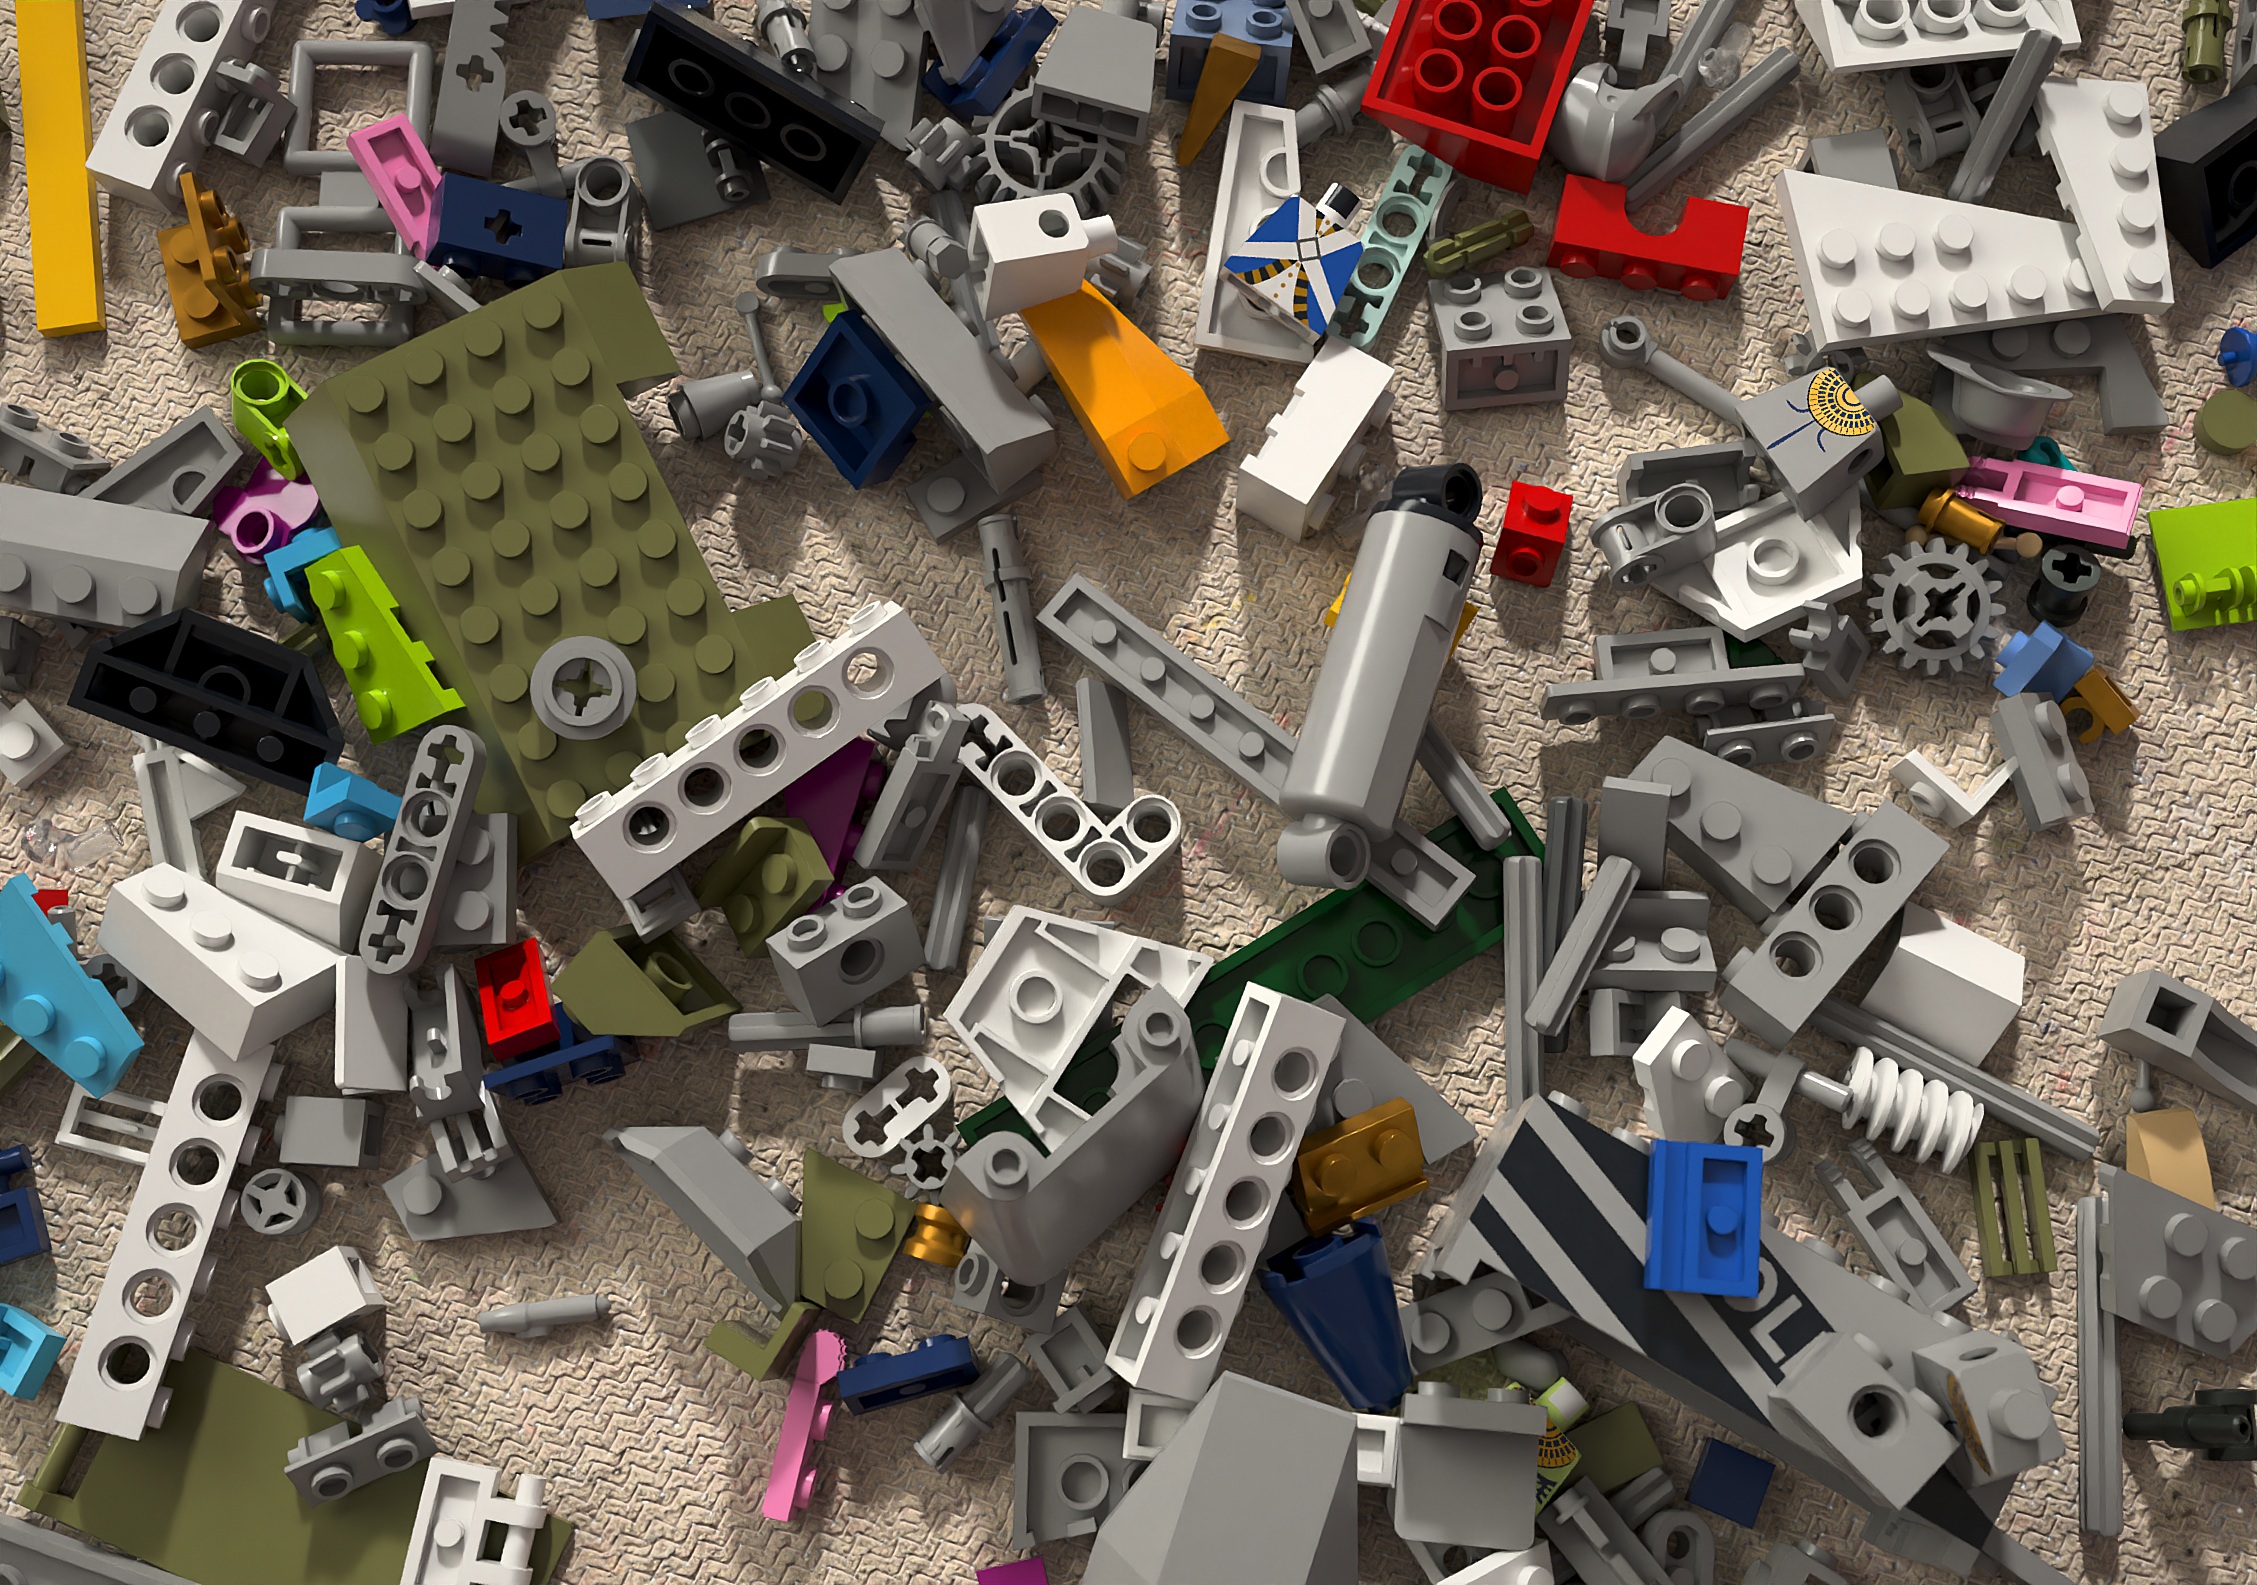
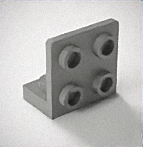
M1521 266L1512 268L1509 271L1480 274L1459 272L1443 280L1433 278L1428 280L1427 292L1442 343L1441 399L1445 411L1567 399L1572 338L1547 268Z

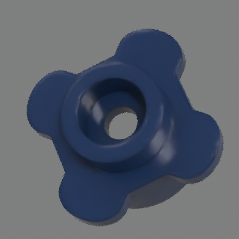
M357 0L355 4V12L361 21H374L381 31L392 37L401 36L409 32L419 21V19H412L407 0H395L394 4L387 7L386 2L388 0Z

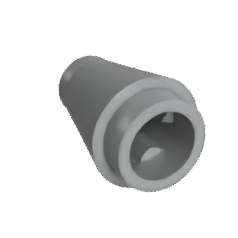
M746 369L739 373L734 372L677 384V391L665 396V400L673 423L682 439L687 442L698 437L703 442L726 427L736 412L740 410L746 411L748 405L753 407L759 405L762 395L754 376L749 369Z

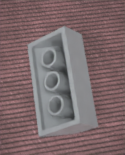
M892 247L839 258L828 266L845 311L855 309L931 399L933 403L927 411L999 496L1058 451L1053 427L1058 423L1050 409L1036 394L1029 399L1024 396L1014 384L1018 379V375L1010 362L998 349H994L988 354L975 338L980 332L972 318L959 304H955L951 308L947 306L937 294L941 290L940 283L921 259L911 263L898 247Z
M0 483V611L123 632L186 606L196 610L213 522L200 518Z

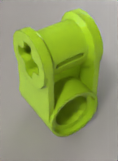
M251 359L241 363L233 370L230 378L233 424L238 432L243 434L267 458L271 466L281 476L290 481L296 480L303 475L304 466L282 422L309 395L286 374L282 367L274 362L264 359ZM256 399H264L266 401H257Z

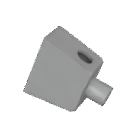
M1103 0L1101 10L1082 5L1071 8L1036 75L1031 117L1144 146L1152 104L1157 29L1150 23L1136 20L1140 7L1138 0Z

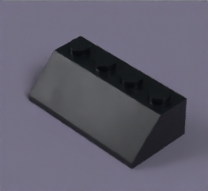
M654 0L648 10L622 79L624 83L841 206L885 124V121L868 112L859 103L847 100L815 81L806 72L794 69L760 49L751 40L739 37L705 17L698 9L685 5L678 0Z

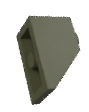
M1869 371L1857 372L1849 387L1855 392L1877 379L1878 376ZM1896 386L1895 388L1902 399L1903 407L1877 422L1882 434L1885 456L1877 466L1863 476L1877 511L1923 505L1935 487L1945 492L1950 487L1954 489L1971 467L1967 459L1966 450L1958 440L1947 415Z

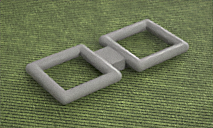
M300 40L294 44L292 48L288 100L298 108L285 128L282 165L292 175H321L319 207L289 206L282 208L277 215L274 248L300 249L301 231L396 232L394 254L415 257L414 249L409 251L352 153L350 151H309L316 65L409 66L405 115L428 152L435 51L429 43L424 41ZM270 297L267 336L271 342L278 345L399 346L413 338L415 305L390 304L389 321L294 320L295 300Z

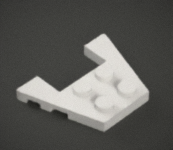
M1013 905L942 1017L1049 1152L1052 1153L1092 1117L1055 1093L1053 1087L1124 975L1126 974L1149 990L1159 983L1184 1010L1215 959L1204 953L1178 948L1033 908Z

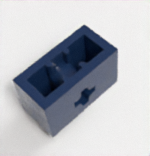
M445 172L432 194L425 262L438 267L445 265L462 279L483 276L504 281L505 286L516 291L558 270H562L568 201Z

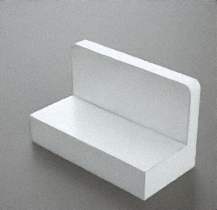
M355 955L341 956L336 962L335 1085L337 1088L342 1089V1095L363 1097L407 1091V1003L403 995V982L408 978V974L377 973L367 967L361 956Z

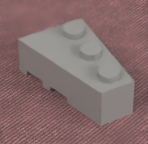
M1668 735L1661 739L1626 778L1673 785L1667 831L1669 833L1668 848L1755 924L1775 912L1858 818Z

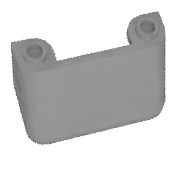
M1159 983L1131 1007L1124 1017L1121 1034L1108 1047V1050L1117 1058L1119 1068L1117 1078L1107 1092L1111 1100L1046 1159L1021 1135L1003 1131L991 1133L981 1139L953 1164L938 1201L1002 1272L1017 1284L1031 1287L1043 1285L1053 1279L1181 1160L1207 1090L1190 1019L1183 1008Z

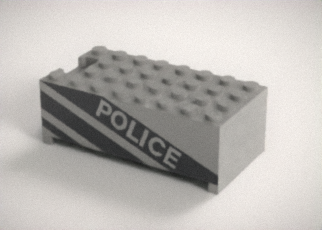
M1552 1091L1548 1098L1537 1093L1525 1100L1518 1112L1511 1108L1499 1116L1412 1273L1413 1276L1436 1288L1441 1278H1454L1466 1285L1469 1279L1474 1280L1495 1271L1505 1274L1527 1288L1534 1308L1552 1303L1574 1315L1572 1318L1550 1326L1870 1512L1858 1536L1859 1538L1884 1552L1958 1576L1968 1577L2019 1473L1967 1491L1963 1489L1950 1456L1900 1511L1879 1506L1858 1485H1851L1840 1477L1838 1470L1843 1473L1845 1472L1768 1395L1827 1332L1848 1333L1852 1338L1857 1333L1863 1334L1890 1358L1893 1365L1887 1372L1908 1393L1915 1387L1928 1395L1912 1351L1975 1331L1974 1329L1946 1313L1935 1310L1932 1317L1907 1305L1910 1293L1884 1277L1870 1273L1866 1280L1841 1267L1845 1256L1831 1246L1809 1236H1805L1801 1243L1778 1231L1777 1228L1781 1220L1763 1207H1761L1758 1298L1644 1289L1650 1144L1639 1136L1620 1127H1614L1611 1134L1586 1120L1590 1113L1588 1108L1557 1091ZM1974 1357V1358H1971V1359H1969V1360H1967V1361L1977 1360V1359H1976V1357ZM2033 1363L2039 1376L2042 1369ZM2040 1381L2052 1409L2060 1392ZM1870 1393L1861 1396L1853 1410L1855 1425L1865 1436L1873 1433L1878 1428L1882 1418L1880 1404Z

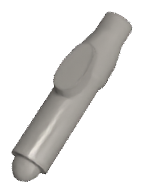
M598 1293L531 1303L528 1301L519 1302L496 1310L480 1312L479 1327L482 1334L507 1332L515 1333L516 1338L544 1336L554 1333L555 1326L599 1320L601 1315L609 1312L611 1302L605 1297H599Z

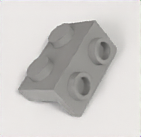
M2052 692L2019 693L1997 702L1999 711L1991 714L1990 721L2005 762L2013 756L2017 757L2019 767L2010 777L2029 829L2032 832H2042L2096 813L2089 795L2087 778L2077 763L2067 735L2065 718L2055 703Z

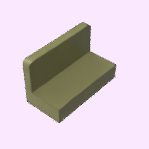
M794 1302L771 1339L740 1320L717 1321L703 1345L760 1382L780 1379L823 1309L812 1302Z

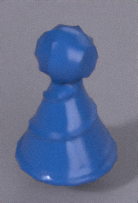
M2237 326L2227 329L2221 339L2219 347L2221 354L2218 355L2217 362L2219 366H2225L2230 383L2233 386L2242 388L2249 385L2252 379L2257 377V334Z

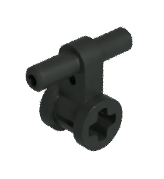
M2007 524L2003 530V534L2006 537L2017 538L2022 533L2031 532L2041 538L2043 545L2052 546V549L2045 554L2039 568L2040 578L2032 584L2027 595L2026 604L2030 614L2041 623L2045 619L2056 628L2069 627L2082 618L2088 604L2087 595L2094 591L2101 577V565L2093 554L2129 560L2134 556L2137 546V539L2134 535H2130L2126 549Z
M2257 1389L2194 1390L2195 1404L2197 1405L2171 1406L2166 1408L2163 1413L2130 1412L2125 1415L2122 1422L2123 1431L2130 1440L2165 1441L2172 1448L2201 1449L2202 1460L2257 1461V1426L2254 1404H2257Z

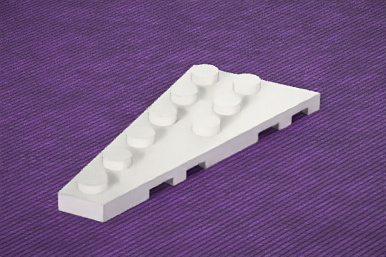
M1785 168L1774 179L1817 353L2120 313L2101 310L2075 241L2081 234L2077 224Z

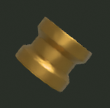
M918 1202L914 1215L919 1224L915 1236L906 1240L903 1253L957 1269L961 1259L967 1254L965 1250L971 1236L947 1209Z

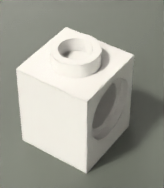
M337 1245L265 1286L273 1302L268 1306L271 1322L280 1336L285 1340L291 1339L294 1346L304 1345L332 1328L334 1330L339 1327L345 1329L386 1305L358 1247Z

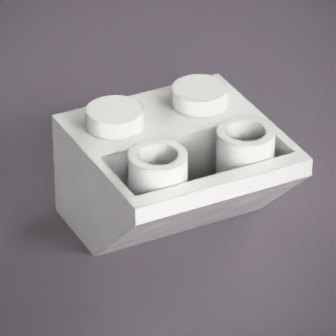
M237 810L216 870V888L352 955L384 856L358 841Z

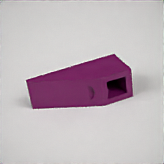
M854 738L783 789L788 817L804 819L835 879L805 913V916L843 895L848 889V886L841 883L848 861L857 862L852 856L866 825L861 824L868 800L878 801L887 775V766L880 764L882 756L875 743Z

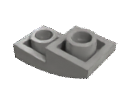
M1606 776L1602 787L1597 873L1605 858L1610 855L1618 856L1631 861L1641 871V877L1634 890L1663 891L1669 833L1667 831L1673 785Z

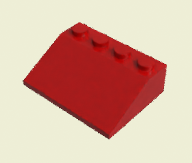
M1399 0L1364 94L1360 111L1466 176L1528 196L1555 113L1561 102L1596 0Z

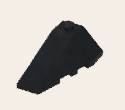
M2257 82L2179 118L2153 137L2164 226L2202 268L2212 270L2257 235Z

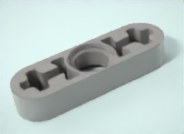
M261 248L255 250L252 254L249 286L258 293L274 298L418 305L425 303L429 296L428 291L412 270L421 259L408 255Z

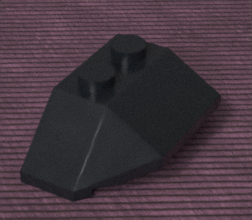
M187 606L91 644L67 702V705L305 797L309 796L315 768L324 762L337 766L346 745V739L311 655Z

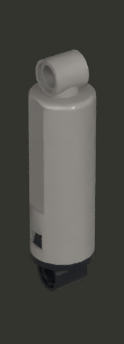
M1465 463L1406 467L1398 474L1393 483L1392 499L1380 501L1372 508L1279 795V803L1282 810L1295 820L1283 830L1278 840L1276 851L1278 868L1282 877L1290 884L1341 890L1355 888L1364 880L1369 869L1371 858L1370 843L1383 842L1394 833L1484 544L1483 533L1473 524L1481 511L1483 500L1482 485L1475 470Z

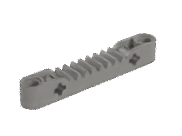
M455 0L429 154L436 166L490 177L500 110L506 84L505 66L501 60L511 0ZM469 73L481 75L479 92L466 89Z

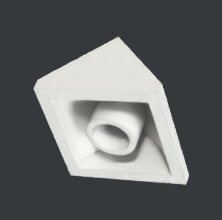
M1907 901L1893 921L1855 1006L1978 1068L2022 1006L2025 957Z

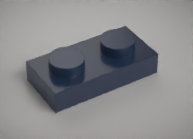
M951 1334L937 1335L923 1340L918 1344V1350L893 1357L892 1354L887 1352L862 1356L853 1362V1368L836 1372L841 1398L853 1416H858L973 1384L981 1376L977 1355L968 1337L965 1336L957 1339L955 1335Z

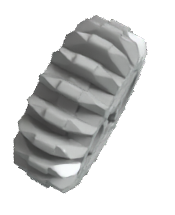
M1031 74L1026 79V89L1019 92L1012 86L1005 95L1004 102H1000L992 115L974 116L971 124L974 136L969 137L975 150V154L969 160V165H973L974 169L968 174V177L973 183H977L975 185V194L981 203L991 202L990 204L1066 193L1073 197L1080 219L1085 220L1092 218L1090 208L1107 214L1108 209L1111 207L1109 195H1120L1123 189V177L1120 174L1126 173L1129 167V156L1124 151L1128 146L1127 142L1076 129L1091 143L1083 142L1082 136L1068 134L1061 128L1060 124L1031 117L1035 81ZM1034 125L1033 127L1027 130H1022L1028 126ZM1052 139L1053 157L1047 158L1046 171L1043 173L1041 154L1048 152V143ZM1002 168L1013 169L1014 175L1029 178L1034 183V189L1019 184L1008 176ZM1076 180L1065 187L1059 188L1066 181Z

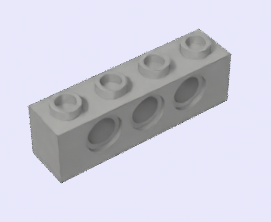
M1888 798L1883 801L1871 816L1862 809L1855 815L1858 817L1856 821L1838 840L1845 845L1843 850L1833 861L1824 855L1799 883V886L1807 892L1793 907L1784 900L1762 925L1760 931L1768 938L1757 951L1753 953L1744 946L1720 975L1729 984L1717 1004L1779 1052L1785 1049L1931 874L1951 847L1949 843ZM1864 866L1873 870L1879 877L1880 883L1871 884L1865 882L1856 874L1854 867ZM1825 911L1833 914L1840 921L1842 930H1831L1824 927L1817 920L1815 912ZM1787 957L1793 959L1802 968L1804 976L1791 977L1784 974L1778 968L1775 958Z

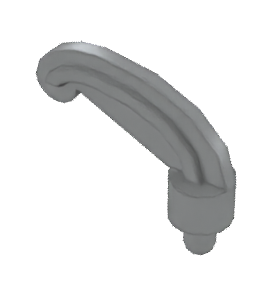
M1452 180L1441 193L1434 207L1430 230L1425 233L1426 252L1431 245L1447 238L1450 239L1449 231L1445 228L1458 201H1465L1467 198L1468 185L1465 180Z

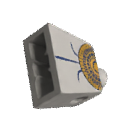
M1824 367L1743 401L1734 408L1744 440L1754 439L1757 458L1805 523L1882 461L1885 452L1881 430L1877 422L1901 409L1903 402L1897 389L1886 375L1878 377L1853 392L1835 368Z
M1978 1329L1912 1351L1928 1396L1949 1417V1421L1943 1427L1961 1444L1952 1453L1951 1457L1964 1490L1968 1491L2027 1471L2066 1455V1447L2031 1356L2024 1346L1986 1329ZM1974 1357H1976V1359H1977V1360L1967 1361V1360H1969V1359H1971V1358H1974Z

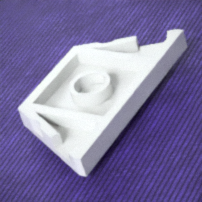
M1859 480L1805 523L1782 491L1715 521L1718 539L1716 548L1708 558L1656 578L1649 583V585L1744 643L1808 615L1802 607L1805 600L1832 604L1862 590Z

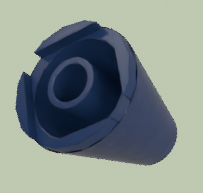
M1363 1217L1349 1224L1353 1231L1351 1233L1340 1236L1329 1232L1316 1239L1310 1234L1266 1260L1271 1271L1258 1268L1255 1275L1262 1290L1351 1407L1354 1409L1367 1408L1369 1414L1376 1415L1400 1405L1404 1391L1412 1384L1413 1378L1384 1234L1378 1220L1374 1217Z

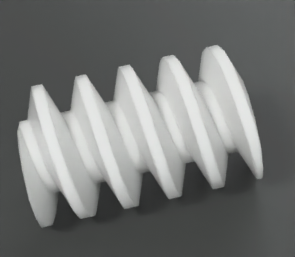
M1858 1047L1851 1054L1836 1081L1851 1088L1854 1092L1850 1107L1846 1112L1842 1113V1129L1848 1131L1861 1117L1868 1119L1866 1139L1873 1142L1885 1128L1892 1130L1890 1149L1895 1153L1900 1152L1910 1139L1917 1141L1915 1162L1925 1163L1933 1152L1937 1150L1942 1153L1939 1169L1940 1173L1944 1175L1950 1174L1967 1155L1982 1123L1984 1105L1980 1102L1974 1107L1973 1098L1969 1093L1956 1091L1948 1096V1087L1940 1080H1931L1926 1085H1923V1076L1915 1069H1906L1899 1075L1897 1063L1890 1058H1882L1874 1065L1873 1053L1866 1047Z

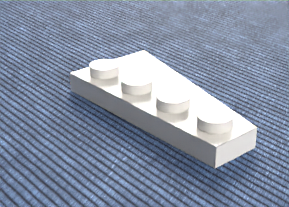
M1234 99L1192 347L1309 367L1314 359V349L1310 343L1218 278L1221 269L1229 257L1293 194L1300 196L1301 183L1295 110Z

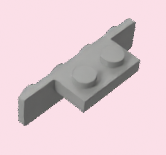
M1718 626L1596 636L1592 645L1597 680L1550 684L1546 686L1539 710L1541 720L1558 719L1564 725H1580L1603 715L1622 714L1625 719L1629 720L1647 719L1659 714L1662 710L1686 709L1690 714L1700 715L1718 711L1725 705L1750 703V706L1755 709H1769L1783 705L1793 698L1804 680L1805 674L1803 664L1801 663L1729 669L1723 631Z

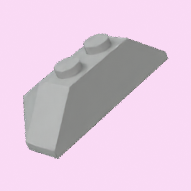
M705 1126L610 1127L601 1136L780 1322H782L794 1302H804V1296L800 1295L802 1219L793 1211L801 1201L775 1175H772L765 1182L748 1165L755 1157V1154L730 1129H727L720 1136L716 1131Z

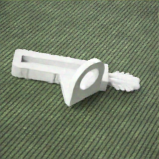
M132 730V734L136 736L133 742L145 750V753L133 755L132 757L134 763L133 771L136 773L135 780L138 784L144 815L143 822L146 826L144 829L148 836L146 840L149 841L153 867L165 862L210 884V880L207 878L208 871L205 868L197 819L242 795L247 786L188 751L170 746V744Z

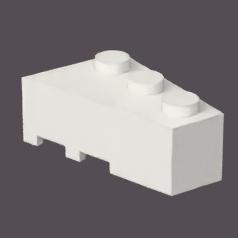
M165 862L112 885L96 939L97 944L235 1062L331 1010L336 999L337 959L341 956L350 955Z

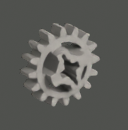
M1937 537L1927 542L1924 552L1916 540L1902 546L1903 559L1891 553L1880 560L1883 569L1887 573L1886 575L1873 574L1866 578L1865 583L1876 591V596L1859 602V608L1867 612H1874L1875 621L1868 623L1862 630L1864 634L1880 633L1884 639L1875 650L1878 656L1894 651L1899 654L1895 669L1899 671L1909 670L1918 661L1921 677L1936 675L1940 663L1947 674L1963 670L1961 655L1971 662L1981 660L1985 656L1982 647L1978 643L1979 640L1991 641L1998 639L2000 632L1988 623L1990 617L2005 614L2006 607L1997 603H1991L1990 594L1998 591L2003 585L2001 581H1984L1981 575L1990 564L1986 558L1972 564L1966 561L1969 545L1965 543L1959 544L1946 553L1944 538ZM1917 567H1937L1951 574L1943 579H1933L1926 570L1920 572ZM1947 592L1939 600L1940 604L1934 610L1937 617L1917 623L1926 615L1924 611L1930 605L1927 598ZM1894 596L1898 599V613L1896 620L1893 612ZM1968 596L1971 605L1970 619L1967 616ZM1923 636H1932L1938 644L1944 643L1947 647L1944 649H1928L1913 642Z

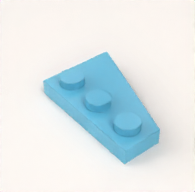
M22 873L10 878L0 892V1020L95 1098L100 1099L115 1089L145 1043L101 980L89 978L68 949L74 943L60 922L51 925L33 899V896L39 891L27 874Z

